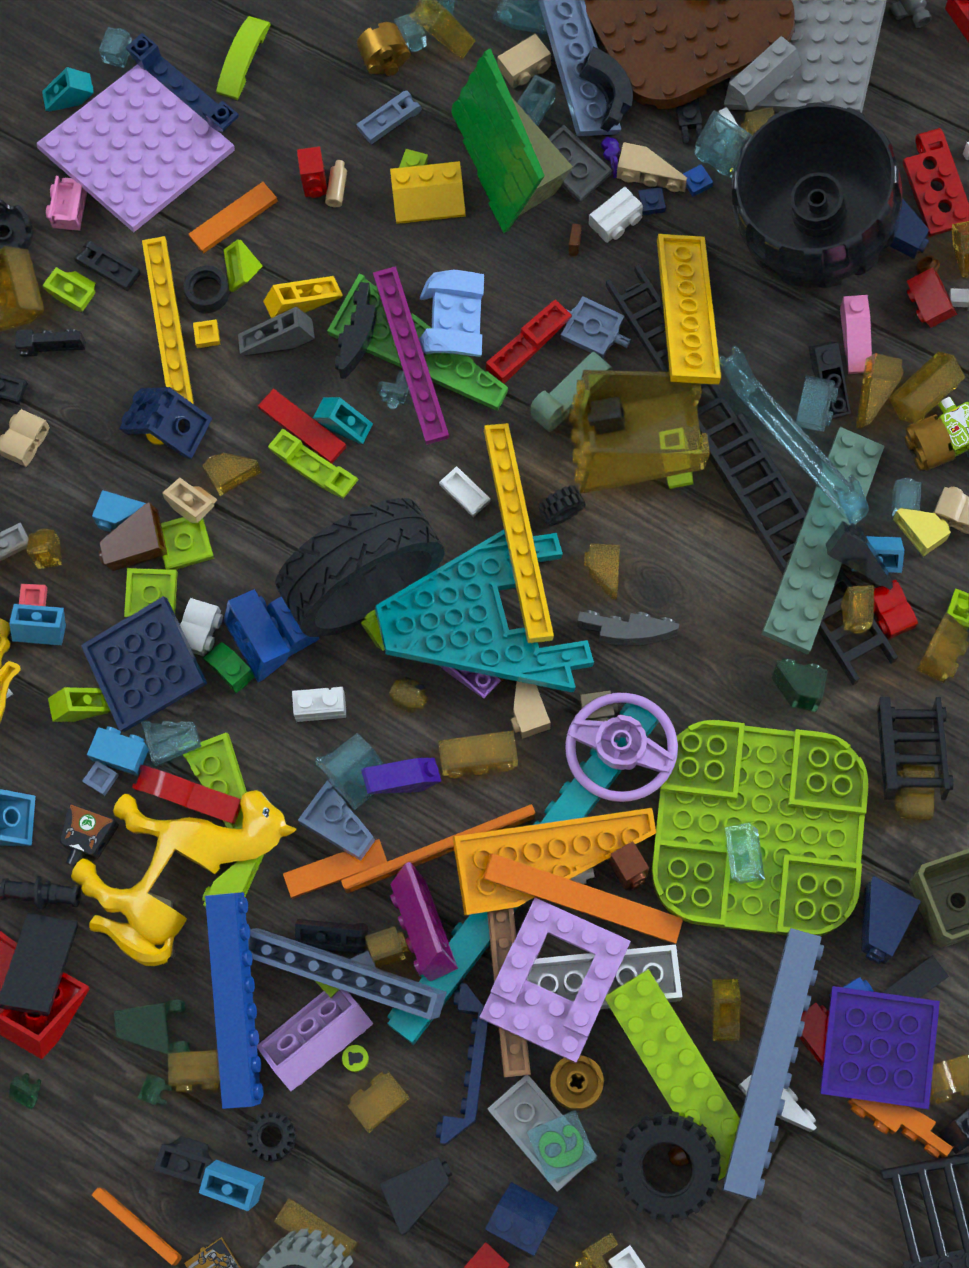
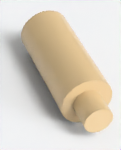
M336 160L335 166L330 169L325 203L331 207L342 206L347 170L344 168L345 162L342 160Z

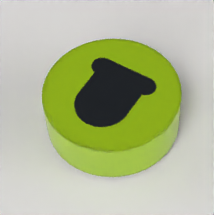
M351 1045L343 1052L342 1062L349 1071L360 1072L368 1065L369 1056L362 1046Z

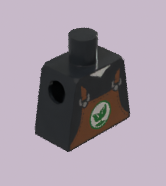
M70 803L60 840L62 846L71 850L66 864L75 867L77 862L85 858V855L98 859L119 826L116 820Z

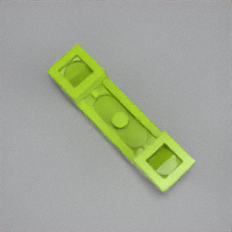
M251 16L244 21L225 59L216 90L217 94L235 100L239 99L246 83L245 75L259 43H263L271 25L270 22Z
M284 429L278 433L268 446L276 456L301 475L343 499L358 481L357 477L342 467H336L305 447L301 440Z

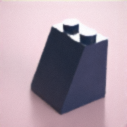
M875 876L871 878L864 888L861 951L866 954L865 957L876 964H880V962L885 964L894 955L921 901Z
M511 1182L499 1201L485 1230L535 1257L559 1207Z

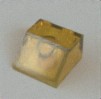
M945 613L917 668L918 671L943 683L948 676L954 677L959 667V664L955 663L958 655L964 656L969 646V642L966 641L969 633L950 614Z

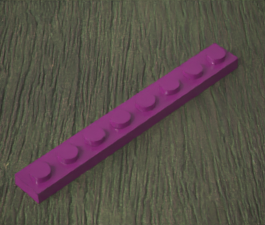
M396 266L373 272L425 443L428 445L449 439V433Z

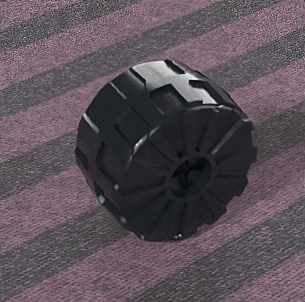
M813 102L774 114L767 119L768 121L753 136H749L740 150L737 171L732 175L734 217L738 231L747 245L752 258L762 269L768 267L779 274L783 282L798 287L801 283L817 284L821 288L841 285L844 278L866 273L878 263L880 252L892 244L899 227L903 200L902 179L891 142L882 130H878L865 118L864 114L850 107L846 109L827 105L824 102ZM819 199L823 200V202L820 204L812 203L818 201Z

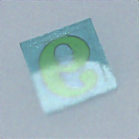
M576 1110L527 1131L548 1182L597 1161Z

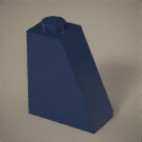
M903 199L899 227L890 247L915 259L918 252L923 253L929 243V240L926 239L929 229Z

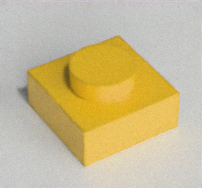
M216 319L193 323L197 348L221 345Z

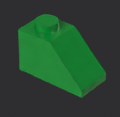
M220 642L203 658L236 694L255 678L248 665L223 642Z

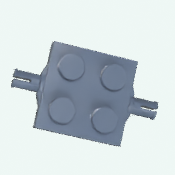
M583 296L572 311L567 310L572 314V318L566 323L561 333L562 340L590 353L595 352L601 358H604L609 347L614 342L628 348L631 339L619 334V329L625 320L624 315Z

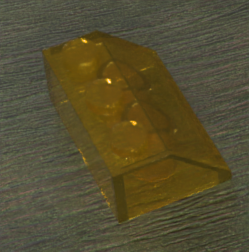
M4 246L0 250V331L32 323L44 312L38 282L33 270V263L27 249Z

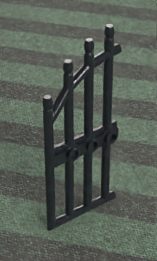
M969 1152L880 1170L883 1181L891 1179L910 1256V1260L902 1261L904 1268H969V1226L954 1166L969 1164ZM944 1169L963 1250L947 1253L928 1175L929 1171ZM914 1174L918 1175L937 1255L923 1258L920 1256L902 1177Z

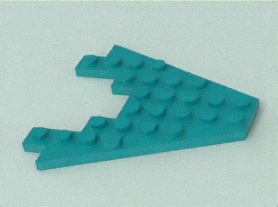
M504 530L387 598L375 607L386 655L567 692H574L576 688L571 670L592 667L594 664L588 640L539 648L538 642L528 643L525 627L509 630L499 591L516 588ZM557 533L533 536L538 562L562 558L563 553Z

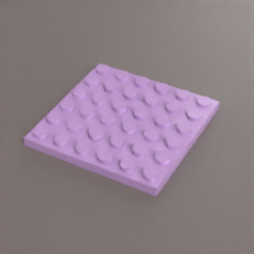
M138 64L37 142V148L73 180L82 185L84 190L132 232L138 230L235 151L234 145L228 139L209 126L208 122Z

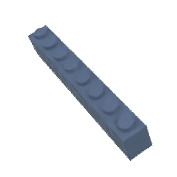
M259 928L250 929L248 946L254 960L429 1020L440 1017L446 991Z

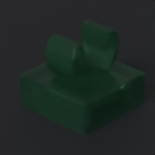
M25 1073L22 1078L16 1076L10 1083L9 1098L32 1110L37 1103L41 1080L38 1079L35 1084H31L28 1082L30 1074Z
M148 1074L138 1099L156 1105V1103L165 1105L167 1101L160 1098V1092L163 1089L172 1091L173 1088L170 1085L164 1084V1079Z

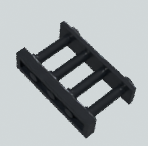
M890 697L879 698L877 720L884 800H894L897 790H901V788H940L941 800H946L949 791L953 790L954 781L953 775H949L944 732L947 711L946 707H942L941 697L935 698L932 709H895V707H891ZM895 719H933L934 732H897V729H893L892 722H895ZM897 742H935L936 754H899V752H895L894 744H897ZM899 765H937L939 778L901 777V775H897L896 767H899Z

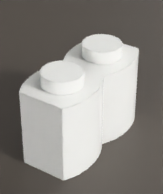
M190 598L180 626L192 652L205 656L207 651H211L215 638L212 635L215 628L219 629L221 626L223 615L220 614L221 610L218 606Z

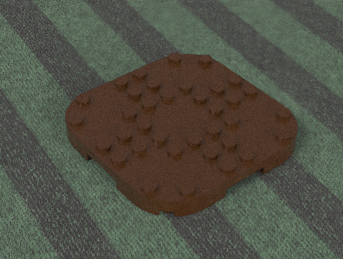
M584 0L586 13L590 19L593 32L600 39L607 54L613 57L625 70L632 86L633 99L644 106L646 103L655 105L657 109L676 108L707 94V88L743 71L779 37L782 36L790 43L793 32L795 33V11L791 0Z

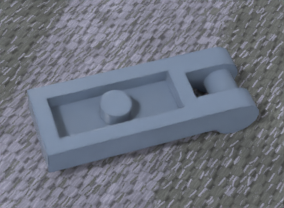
M403 91L357 123V129L370 144H373L411 116L418 115L422 107L418 102L412 100V95L408 91Z

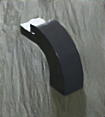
M593 46L584 58L579 77L596 85L604 94L606 111L600 129L609 132L614 125L617 126L623 116L632 106L633 91L630 80L622 66L609 54Z

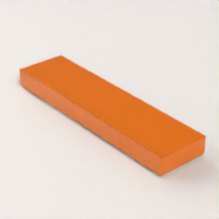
M262 182L190 232L189 237L204 254L278 202L277 197Z
M377 839L361 861L344 851L283 873L290 896L293 899L387 862L380 839Z
M97 1188L92 1196L166 1261L171 1265H177L180 1262L182 1255L107 1190Z

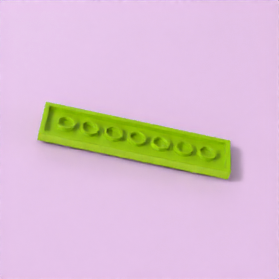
M647 969L609 992L605 1000L672 1111L679 1112V1116L688 1118V1115L693 1117V1122L699 1126L703 1124L707 1128L706 1133L710 1138L714 1137L716 1150L720 1152L721 1157L719 1160L721 1167L719 1181L726 1175L740 1118L650 970Z

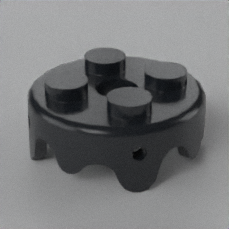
M1 199L0 231L8 229L10 233L6 237H0V261L14 259L23 254L28 249L33 238L32 223L26 212L19 205L11 206Z

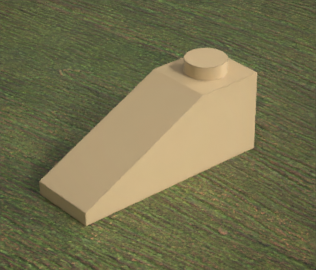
M517 681L513 708L514 718H511L515 733L520 732L523 739L549 730L550 720L537 686Z

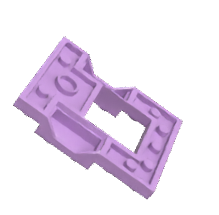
M534 898L490 991V996L480 1015V1019L577 1063L631 941L540 899ZM547 934L595 955L574 1002L527 981Z

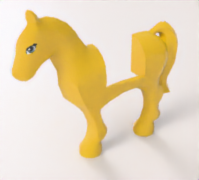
M258 790L249 791L242 795L240 801L243 813L242 829L221 827L208 820L191 817L174 820L150 819L138 810L134 797L129 794H123L114 806V816L125 820L126 828L135 834L144 833L158 837L151 864L142 880L129 889L109 887L97 875L96 865L88 859H81L73 868L71 878L82 886L81 889L85 896L97 899L107 912L123 913L129 922L120 923L95 915L90 921V930L107 934L123 953L144 966H157L168 962L167 960L171 957L174 937L179 933L187 920L182 914L148 894L175 850L187 859L216 874L220 869V864L256 859L266 854L278 844L281 837L292 834L296 831V828L288 826L285 823L283 813L274 807L265 795ZM164 944L163 947L160 949L156 948L155 946Z

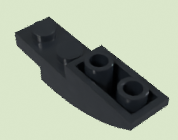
M360 282L359 291H354L353 303L357 306L356 312L351 313V325H344L343 333H339L338 347L341 348V354L336 355L335 369L339 370L341 379H346L362 360L376 327L377 309L376 305H370V285L366 282Z

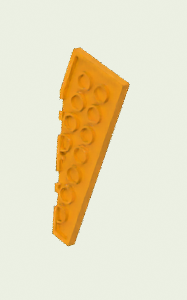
M652 808L454 836L453 844L464 915L515 908L535 898L532 895L484 880L483 876L490 854L493 853L548 873L571 879L600 862L609 859L611 853L633 841L637 844L656 834Z

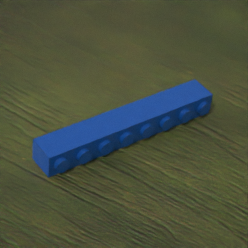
M244 892L205 896L222 1109L252 1107L261 1104L264 1090L259 1078V1072L261 1071V1059L257 1054L259 1034L255 1030L257 1008L255 1003H253L252 994L255 989V982L250 970L253 958L248 946L250 927L246 921L248 901L244 897Z

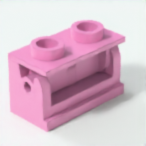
M56 176L55 184H52L50 188V197L52 199L51 204L47 205L46 218L49 219L52 228L80 231L87 191L72 178H62V181H60L59 176Z

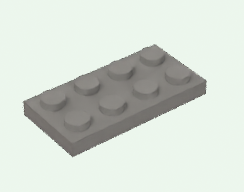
M525 1075L487 1109L557 1192L597 1157L596 1153L584 1141L583 1154L576 1163L565 1168H553L544 1162L538 1150V1142L542 1134L547 1131L558 1132L566 1142V1152L575 1147L576 1136L573 1134L571 1138L564 1137L562 1129L570 1123L529 1075ZM556 1143L550 1144L545 1149L549 1157H554L561 1151L560 1146Z

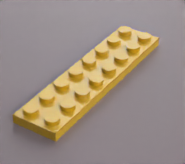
M658 234L657 248L670 381L719 384L721 373L705 237Z

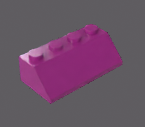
M408 862L390 884L393 890V894L390 897L395 908L400 910L401 916H398V920L404 931L407 930L409 938H406V943L410 951L416 955L417 960L414 961L415 968L420 976L424 975L431 982L457 970L458 967L427 881L413 864Z

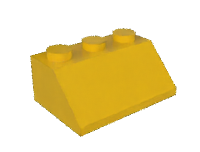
M460 161L390 169L396 224L466 216Z

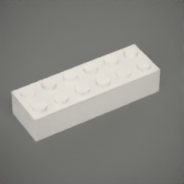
M676 945L627 949L609 992L649 969L668 1002L681 1001L682 990ZM587 953L538 958L535 960L527 981L574 1002L595 955ZM604 1000L600 1009L610 1008L606 1000Z

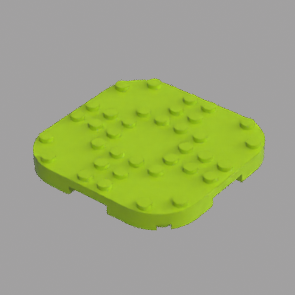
M706 720L688 726L687 729L677 736L678 753L676 763L670 776L660 787L652 861V882L655 893L662 905L672 915L696 925L786 936L790 928L817 936L828 934L837 929L853 912L860 893L862 843L868 797V774L861 757L859 758L850 747L851 745L843 739L823 732L798 729L795 731L745 726V723L721 720Z

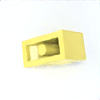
M900 508L896 511L893 518L923 557L947 541L951 533L947 522L942 518L939 519L935 513Z

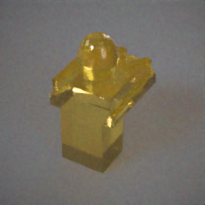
M610 1233L582 1251L584 1257H580L577 1260L576 1268H609L602 1255L619 1245L613 1234Z

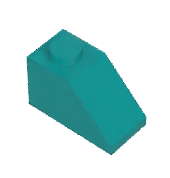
M68 67L42 91L45 110L49 112L82 105L94 93L90 73Z
M323 397L313 416L316 421L329 431L359 444L364 443L373 425L371 421L340 397Z

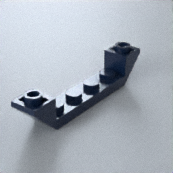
M141 33L126 47V50L142 69L148 71L208 122L209 126L214 130L223 132L239 117V114L223 100L217 104L165 60L160 54L158 45L145 34Z
M461 983L460 990H455L454 1005L458 1006L459 1013L478 1015V1019L473 1018L471 1034H475L474 1045L469 1044L467 1060L472 1061L471 1071H466L464 1087H469L467 1098H462L460 1114H465V1119L443 1116V1122H438L436 1129V1138H440L441 1145L449 1144L476 1122L489 1022L480 1019L484 1006L468 985Z

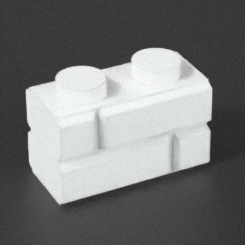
M623 187L589 215V225L605 242L608 243L611 239L617 240L623 235L626 227L630 224L634 226L641 220L643 205L626 187Z
M333 687L331 690L321 688L292 691L293 713L296 722L346 718V702L343 687Z

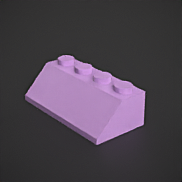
M339 989L330 998L323 991L259 1043L257 1048L277 1076L292 1091L315 1071L323 1067L326 1062L342 1051L355 1038L363 1034L373 1023L349 992Z

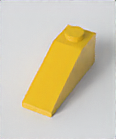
M334 276L273 285L263 302L270 317L273 318L296 306L305 313L340 299L343 295Z

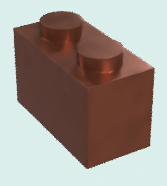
M633 841L610 854L609 864L624 890L629 887L633 890L645 883L644 879L647 878L649 867Z

